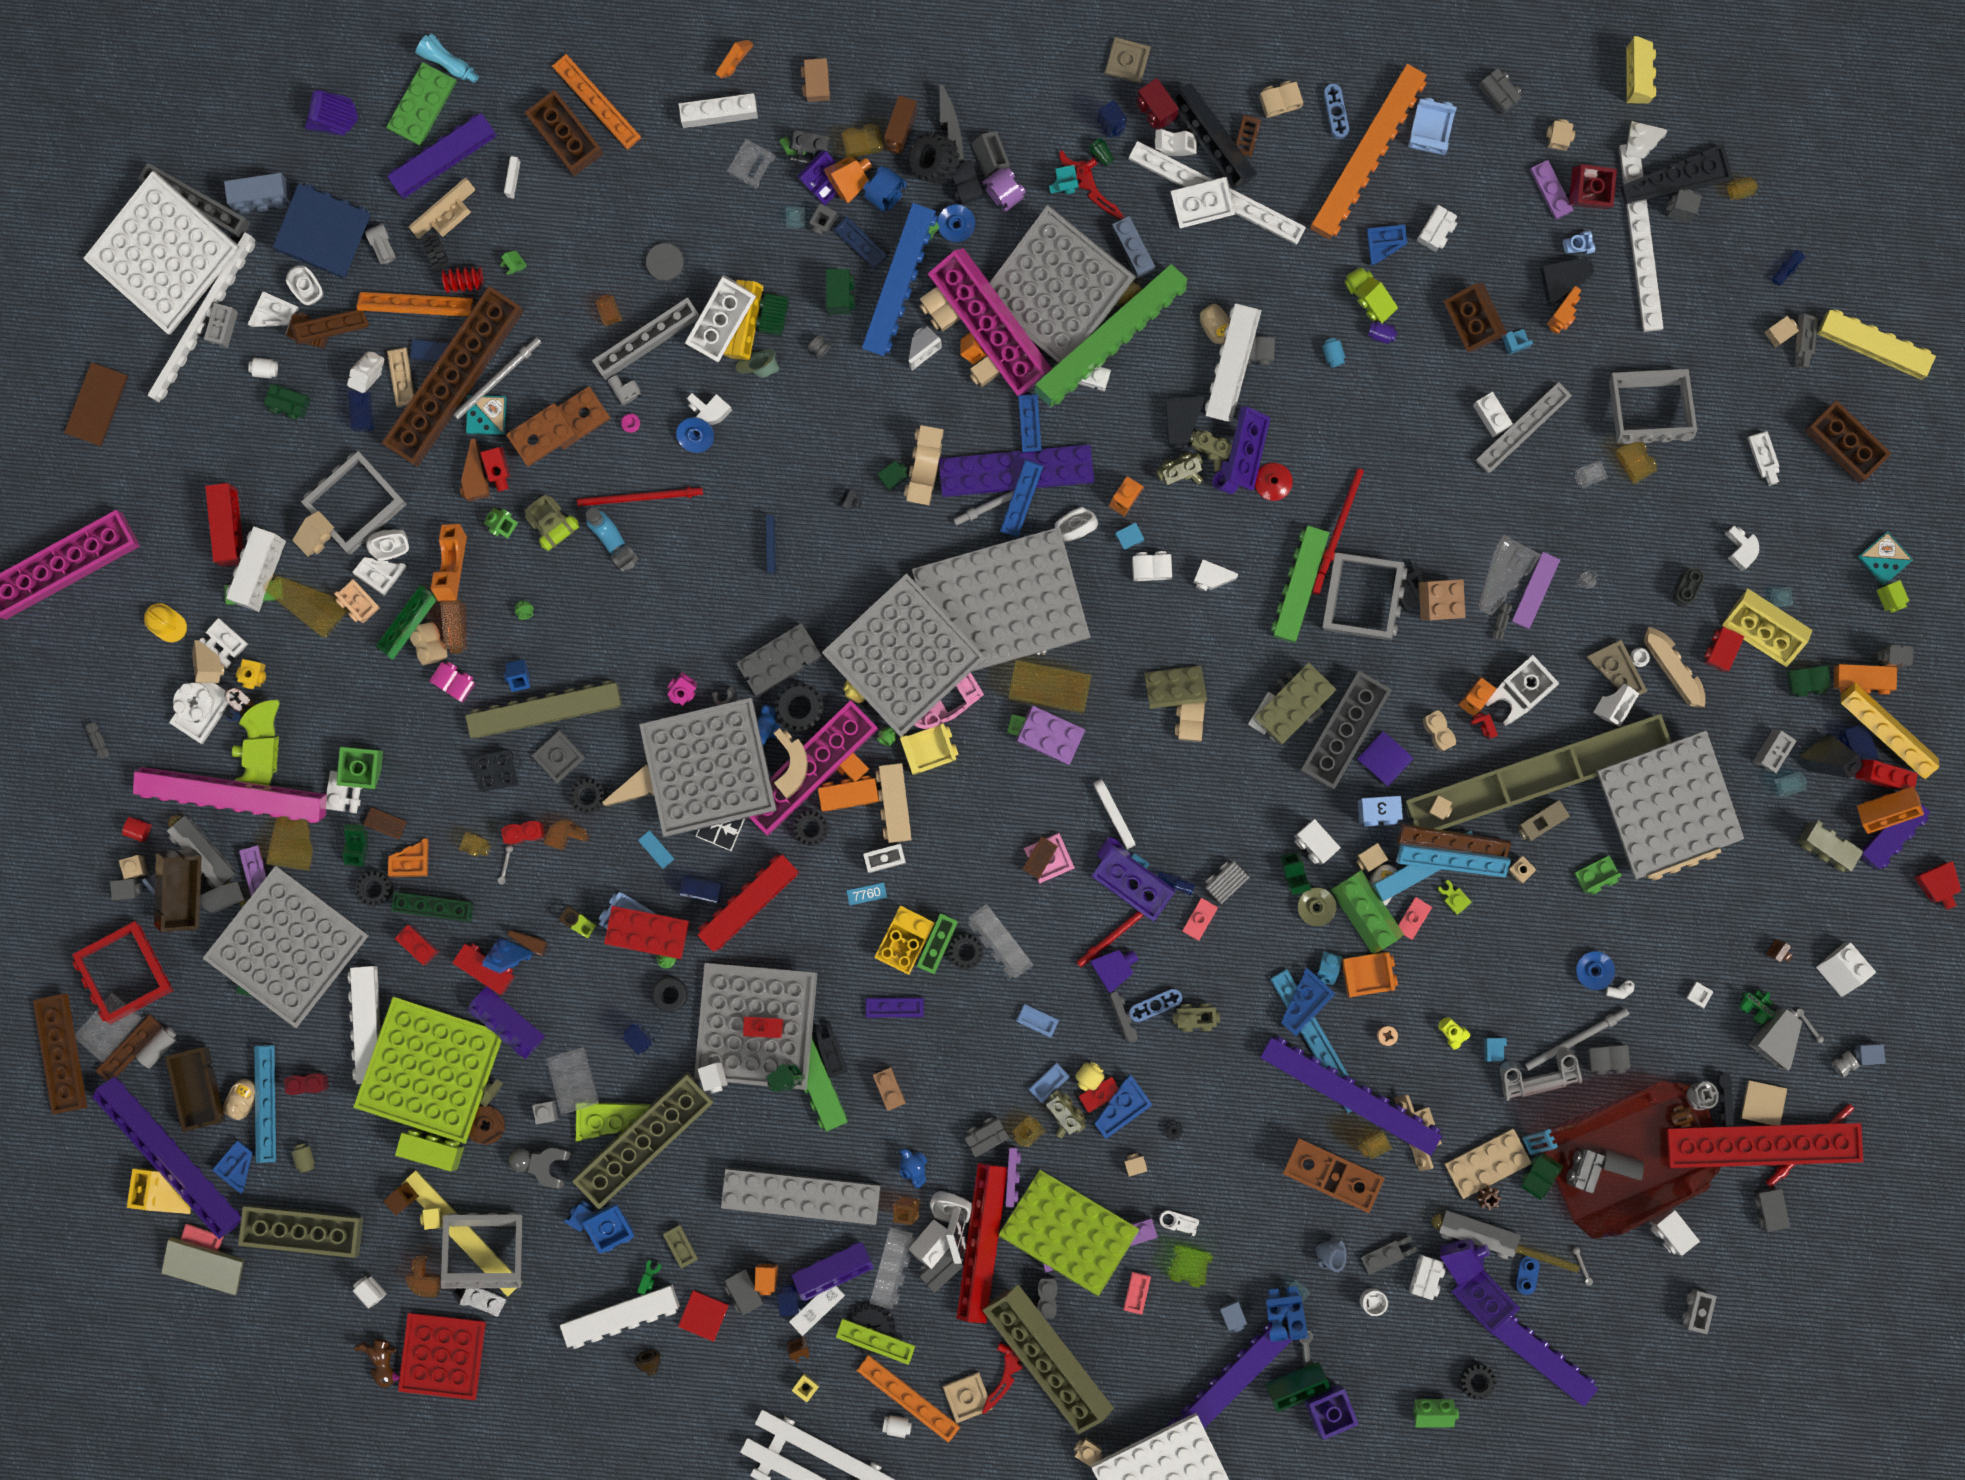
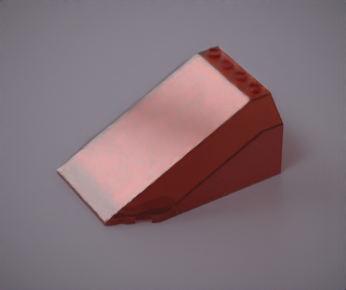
M1659 1081L1550 1128L1551 1133L1549 1136L1554 1137L1555 1140L1552 1142L1553 1144L1557 1143L1558 1147L1544 1153L1563 1165L1562 1170L1555 1179L1573 1223L1592 1239L1625 1234L1710 1188V1182L1719 1173L1721 1167L1668 1168L1667 1129L1681 1128V1126L1676 1127L1670 1115V1113L1675 1112L1673 1109L1675 1106L1683 1104L1684 1108L1690 1107L1694 1120L1691 1121V1126L1687 1128L1715 1127L1708 1109L1696 1110L1689 1104L1687 1091L1693 1084L1686 1085L1684 1083ZM1579 1147L1603 1155L1604 1149L1644 1162L1642 1180L1601 1169L1594 1193L1567 1185L1566 1175L1573 1166V1155L1578 1151Z

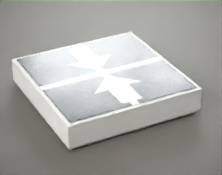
M745 818L701 828L698 830L696 837L732 851Z
M961 1208L953 1209L946 1233L955 1264L962 1263L968 1238V1231Z

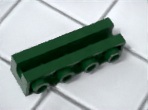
M394 892L391 911L472 922L474 903Z

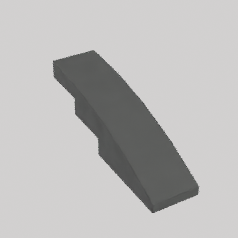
M939 85L940 127H948V138L955 142L954 145L958 147L957 153L960 154L958 161L961 163L964 160L958 119L944 85Z

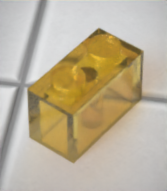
M1643 442L1626 444L1614 452L1634 485L1657 471V463L1653 457H1649L1646 452L1647 447Z
M1379 1129L1358 1140L1360 1145L1357 1147L1360 1153L1371 1160L1392 1149L1384 1132Z

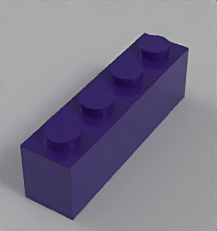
M1922 805L1924 815L1878 830L1861 849L1863 851L1861 858L1874 870L1887 867L1891 862L1889 860L1893 854H1898L1903 848L1902 844L1906 840L1909 841L1916 834L1914 830L1927 822L1929 819L1927 816L1930 814V811Z
M488 987L484 988L472 1000L467 1009L473 1017L478 1018L489 1030L493 1031L504 1043H507L524 1059H527L545 1038L539 1030Z
M860 1242L851 1244L848 1249L834 1252L829 1258L817 1260L810 1267L798 1269L791 1276L799 1296L803 1301H806L874 1269L866 1247Z

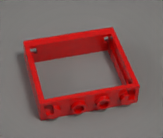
M136 921L72 954L74 961H72L77 971H81L83 975L81 981L86 988L89 987L92 993L89 996L93 1004L98 1005L100 1009L98 1014L103 1022L106 1021L109 1024H113L174 991L142 927ZM133 933L160 987L110 1013L83 958Z

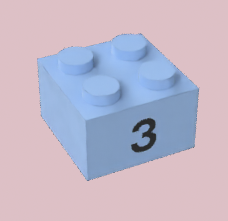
M1401 796L1362 798L1358 800L1359 823H1364V827L1376 826L1378 822H1383L1384 825L1398 824V821L1403 819Z

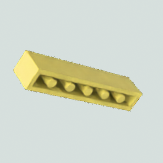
M1833 309L1825 313L1817 335L1920 380L1927 377L1936 357L1931 354L1930 350L1925 348L1919 349L1913 346L1914 344L1910 341L1896 339L1894 334L1880 332L1873 325H1864L1857 318H1848L1839 310Z

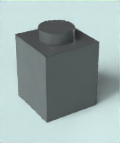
M138 879L110 881L112 901L140 899L142 885Z

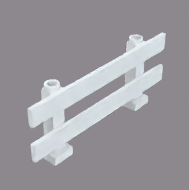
M764 1410L761 1411L755 1425L775 1434L770 1447L766 1448L747 1438L740 1452L761 1463L759 1468L754 1467L750 1475L757 1480H770L772 1477L769 1475L771 1469L791 1480H827L779 1455L785 1441L860 1480H895L880 1472L882 1467L878 1464L871 1462L870 1465H867L794 1427V1420L786 1416L781 1420Z

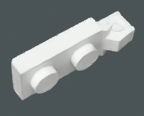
M1765 431L1749 436L1748 441L1759 473H1761L1762 478L1766 477L1769 486L1777 484L1779 480L1776 473H1779L1778 467L1780 466L1768 432Z

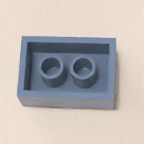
M282 173L224 181L227 204L238 214H248L252 210L259 212L268 211V208L272 207L283 209L287 208V205H290L292 201L290 182Z

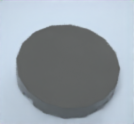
M661 243L655 245L649 251L646 257V266L653 278L668 282L681 274L684 268V259L676 246Z

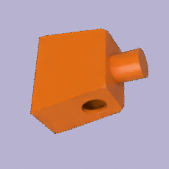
M847 157L825 168L824 172L840 199L849 203L864 188L868 181L864 172L870 169L872 165L866 157L860 162L852 157Z
M1127 476L1113 496L1109 507L1125 517L1144 489V486Z
M1480 676L1458 706L1471 716H1475L1497 689Z

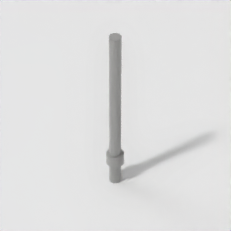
M536 337L526 347L523 346L507 365L453 415L457 419L461 418L524 358L527 359L531 356V352L541 344V341Z
M1014 491L999 496L975 509L972 507L966 510V513L953 519L956 526L969 519L972 521L978 518V515L1011 500Z
M1625 1008L1614 1015L1610 1014L1604 1017L1605 1020L1525 1063V1067L1529 1071L1556 1056L1560 1049L1570 1048L1606 1027L1616 1025L1617 1021L1630 1015L1628 1010Z

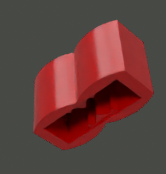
M528 821L521 826L511 824L501 829L503 842L512 845L523 843L525 840L538 841L545 837L543 823L537 821Z

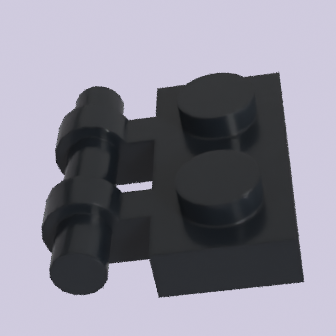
M792 130L789 149L796 150L795 155L788 156V162L794 163L796 166H807L822 150L827 151L829 137ZM803 153H811V159L805 158Z
M1416 562L1409 565L1412 573H1407L1406 580H1402L1401 587H1404L1403 599L1399 598V601L1405 611L1420 604L1419 589L1415 588L1412 579L1416 578L1418 583L1426 582L1422 575L1423 571L1421 568L1419 569ZM1396 573L1387 577L1393 590Z

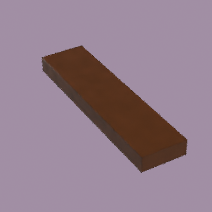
M353 310L292 324L291 330L296 343L302 344L366 329L369 327L364 311Z
M149 1014L95 1071L106 1082L113 1077L117 1078L136 1058L137 1053L164 1026L154 1016Z

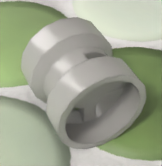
M1847 1051L1842 1055V1058L1832 1061V1066L1844 1078L1849 1074L1850 1069L1856 1070L1859 1068V1063Z

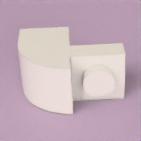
M1160 129L1156 130L1155 149L1160 150L1166 156L1196 154L1197 139L1192 133L1187 131L1171 133Z
M693 393L687 398L690 403L688 406L695 413L700 412L696 417L705 420L710 425L721 422L732 411L731 407L717 394L707 405L700 401Z
M1733 526L1725 535L1738 548L1728 559L1738 569L1743 571L1758 556L1759 542L1754 534L1746 538V534L1741 528Z

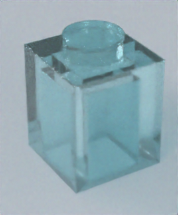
M1801 771L1774 779L1780 798L1807 790V780L1801 774Z

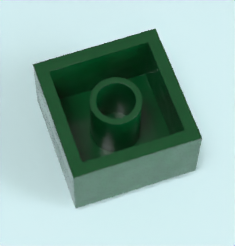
M826 269V307L828 315H851V309H855L854 293H851V290H855L854 275H850L849 269Z

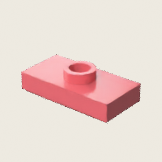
M1417 897L1414 898L1398 924L1404 936L1413 940L1432 909L1430 905Z
M1201 898L1182 932L1199 941L1218 907Z
M186 1224L180 1240L219 1251L223 1237L218 1239L212 1231Z
M1131 1272L1123 1308L1124 1311L1143 1314L1151 1276Z

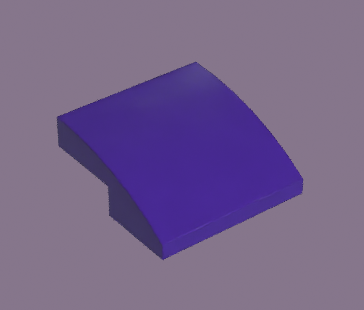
M822 150L797 175L800 181L823 205H826L837 194L824 172L825 168L836 162L825 150Z
M1384 731L1358 758V761L1387 787L1413 760V757Z

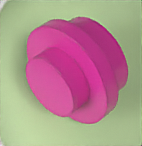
M626 414L621 420V426L624 431L633 433L639 429L640 420L635 414Z

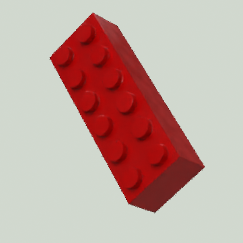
M776 855L769 862L771 865L766 870L762 868L755 875L756 880L752 883L747 882L741 888L743 892L739 896H732L727 901L728 906L725 909L720 908L713 915L714 919L710 923L705 922L698 929L700 931L698 936L713 952H717L800 873L784 855Z

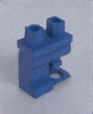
M1297 1286L1288 1287V1297L1280 1298L1279 1289L1268 1290V1300H1266L1268 1321L1272 1322V1329L1270 1331L1271 1342L1289 1340L1288 1333L1282 1324L1284 1320H1288L1291 1340L1309 1338L1303 1301Z

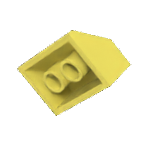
M1634 36L1626 47L1627 103H1650L1653 97L1656 96V86H1653V79L1656 77V68L1653 67L1656 49H1653V42L1638 36Z

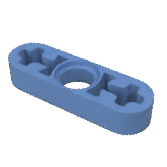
M1329 84L1324 91V100L1331 134L1336 139H1343L1349 132V125L1342 90L1337 84ZM1330 89L1337 92L1334 103H1332V95H1328ZM1339 107L1342 114L1334 116L1331 113V109ZM1341 120V128L1345 129L1342 134L1339 131H1335L1338 127L1337 121Z
M1170 989L1133 1005L1129 1010L1130 1017L1135 1022L1146 1020L1178 1006L1182 1001V995L1178 990ZM1171 992L1174 995L1178 994L1177 1002L1169 1001L1167 1002L1168 1007L1165 1008L1164 1002L1160 997L1164 995V999L1170 997ZM1151 1001H1160V1010L1153 1011L1150 1008ZM1147 1003V1009L1151 1014L1147 1015V1012L1141 1014L1140 1019L1137 1016L1133 1017L1134 1009L1142 1010L1144 1009L1143 1004Z

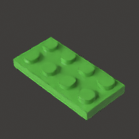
M422 62L386 128L421 147L457 82L456 79Z

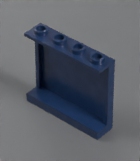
M298 184L274 242L273 250L345 279L371 214L361 206L357 208L350 206V202L340 198L338 201L332 198V194L328 192H317L309 184Z

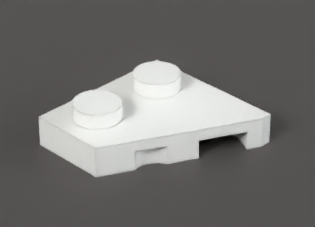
M1632 121L1629 127L1625 154L1644 159L1650 150L1654 149L1657 143L1665 137L1667 130Z
M262 292L248 325L250 327L286 326L289 324L292 314H296L299 308Z
M364 557L353 571V574L384 596L406 569V565Z

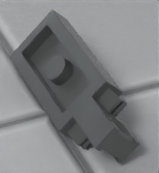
M1804 313L1798 316L1795 367L1800 369L1809 368L1810 359L1815 354L1818 322L1817 317Z

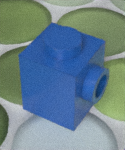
M525 659L506 663V671L503 674L505 682L509 683L511 691L530 688V675Z

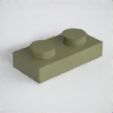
M681 1224L663 1234L681 1269L699 1259Z

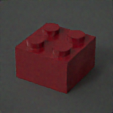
M1158 78L1138 90L1136 105L1141 113L1145 112L1148 117L1147 121L1152 128L1155 127L1156 130L1163 129L1177 119L1179 108Z
M1583 164L1572 167L1569 205L1602 210L1613 207L1617 169Z

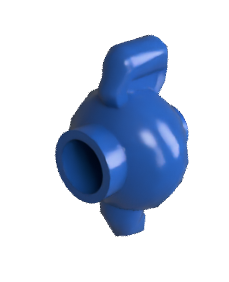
M769 705L762 706L761 716L757 718L762 745L769 738L775 740L776 736L774 733L780 728V725L775 724V708Z
M903 1148L899 1150L900 1155L903 1156L900 1160L899 1173L904 1179H912V1184L915 1188H920L926 1182L924 1172L927 1159L918 1151L912 1154L911 1151Z

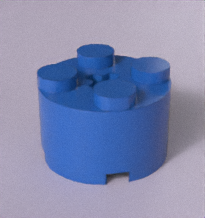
M881 166L876 171V176L872 181L868 180L864 185L863 189L866 191L865 198L881 211L886 212V208L890 210L903 195L900 191L902 187L906 188L907 182L888 167Z

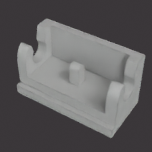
M214 303L204 340L211 344H219L222 347L228 348L238 312L232 307Z
M1772 730L1753 763L1765 767L1764 770L1777 773L1796 740L1782 730Z

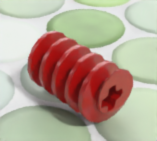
M479 266L478 272L475 271L474 267H471L470 272L464 267L463 273L460 272L459 268H456L454 274L451 268H449L448 274H445L444 270H442V281L445 291L450 293L451 289H453L454 292H458L459 287L462 292H465L467 287L469 291H473L474 286L476 290L480 291L483 285L482 267Z

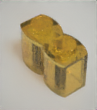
M867 124L863 126V129L849 128L841 134L846 158H857L883 151L879 126Z

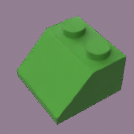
M340 747L336 785L376 789L382 770L383 750Z

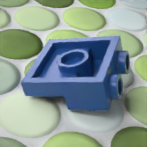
M617 1203L581 1220L599 1254L609 1252L615 1246L627 1243L634 1237V1230Z

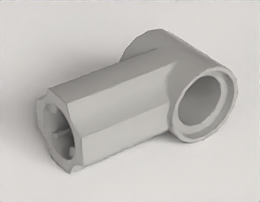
M381 223L365 230L370 245L373 246L380 263L387 264L392 262L396 256L389 243V236L384 225Z

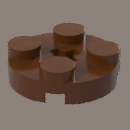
M493 1106L478 1107L469 1133L470 1139L483 1145L498 1141L506 1129L504 1116ZM483 1120L489 1121L491 1124L488 1131L481 1128Z

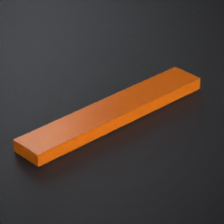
M567 54L552 65V68L627 150L641 139L636 130Z
M360 292L357 310L469 316L473 309L474 301L473 298Z
M869 1354L857 1368V1372L948 1443L961 1426Z

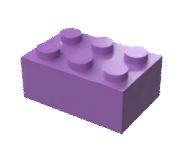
M1030 706L1015 742L1065 765H1070L1085 729L1035 706Z

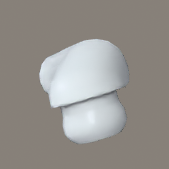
M1627 980L1618 988L1608 986L1606 996L1624 999L1634 991V983Z

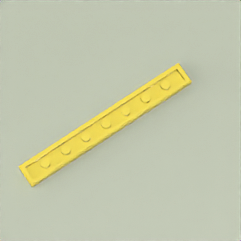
M417 1170L401 1184L403 1185L405 1182L410 1184L419 1195L416 1200L424 1209L442 1207V1215L457 1213ZM470 1226L449 1227V1235L485 1273H513ZM517 1288L500 1289L508 1297Z

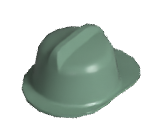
M770 348L751 353L750 360L740 359L736 364L737 372L741 374L753 373L759 378H765L778 372L779 366L775 359L776 351Z

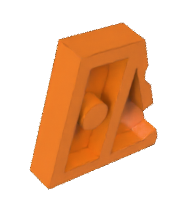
M749 40L735 42L715 74L720 78L730 77L736 70V66L754 44Z
M423 839L421 840L422 842L412 847L409 846L400 853L389 856L388 876H428L429 840Z

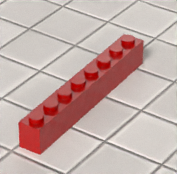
M978 1163L956 1316V1319L976 1323H986L987 1316L982 1310L989 1304L1008 1167Z

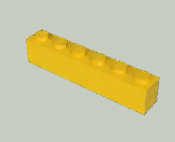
M1854 682L1841 694V704L1921 777L1926 779L1939 768V758L1858 684Z

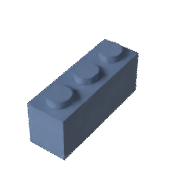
M1130 216L1112 224V232L1136 279L1138 280L1154 272L1155 265Z

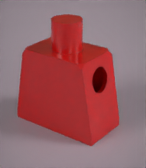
M503 447L480 452L489 482L495 481L498 492L509 489L506 478L511 476ZM497 467H499L501 470L500 475L495 474V469Z
M1953 861L1945 862L1914 876L1932 903L1942 901L1946 910L1957 906L1952 895L1961 892V887Z

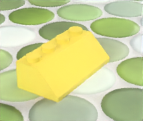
M1748 588L1738 599L1722 626L1745 636V641L1785 667L1791 663L1808 643L1812 633V629Z

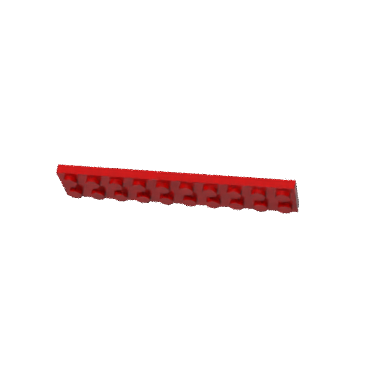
M1861 1123L1667 1129L1668 1168L1863 1162Z

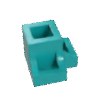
M1074 165L1057 168V179L1054 184L1049 186L1050 193L1064 192V195L1076 193L1075 189H1078L1079 186Z

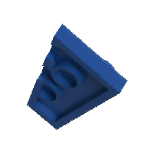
M1306 967L1281 1023L1294 1036H1297L1334 997L1335 993Z
M1130 1073L1094 1121V1124L1105 1139L1152 1106V1103Z

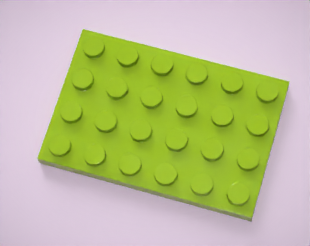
M1039 1170L999 1233V1237L1099 1297L1138 1234L1139 1229Z

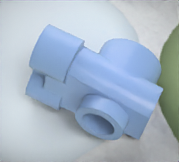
M1590 230L1563 240L1565 253L1584 252V254L1595 252V245L1592 242Z

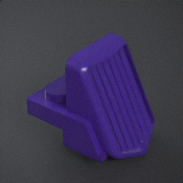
M323 90L312 92L305 129L326 132L329 135L345 136V133L358 120L355 104L352 102V99Z

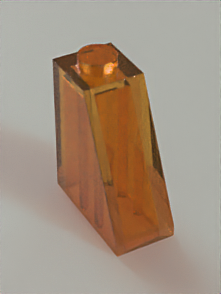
M460 600L440 601L444 648L450 651V654H462V650H467L466 604Z

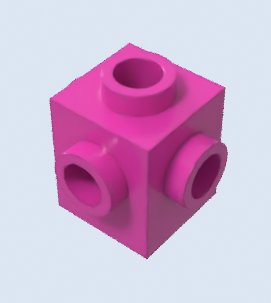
M681 672L676 679L672 678L667 685L669 688L667 693L669 699L681 705H684L686 701L690 702L695 695L694 690L697 688V682Z

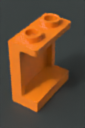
M1389 952L1342 959L1347 997L1394 991L1395 986H1398L1396 974L1393 975L1392 967H1395L1394 958Z

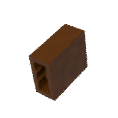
M898 96L884 136L887 151L893 154H898V152L903 154L918 112L917 101Z

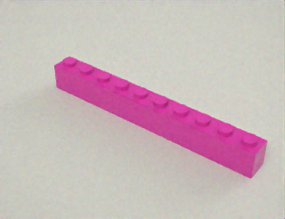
M145 767L134 771L133 794H138L142 798L158 797L161 801L172 799L182 804L192 802L197 806L212 805L216 809L232 808L236 812L246 810L257 815L266 813L270 814L271 817L287 816L291 820L307 819V822L317 823L326 815L327 794Z

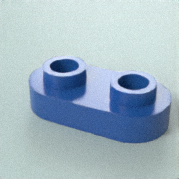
M1524 1256L1519 1261L1516 1289L1523 1295H1530L1536 1289L1540 1266L1538 1260L1533 1256ZM1531 1262L1533 1268L1529 1270L1527 1269V1264ZM1525 1282H1529L1530 1284L1529 1288L1527 1289L1523 1287V1284Z

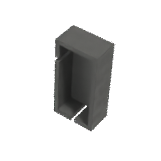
M801 623L736 664L745 679H749L747 682L758 698L804 670L805 668L802 663L805 662L809 667L823 657Z

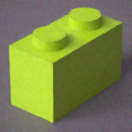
M1369 277L1354 292L1359 298L1357 302L1367 310L1366 315L1372 321L1376 320L1383 323L1398 309V306L1383 284L1372 277Z

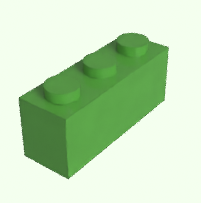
M940 913L917 967L935 975L958 921Z

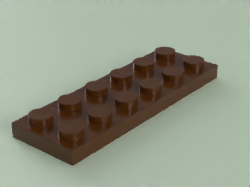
M68 993L33 1000L52 1115L87 1108Z

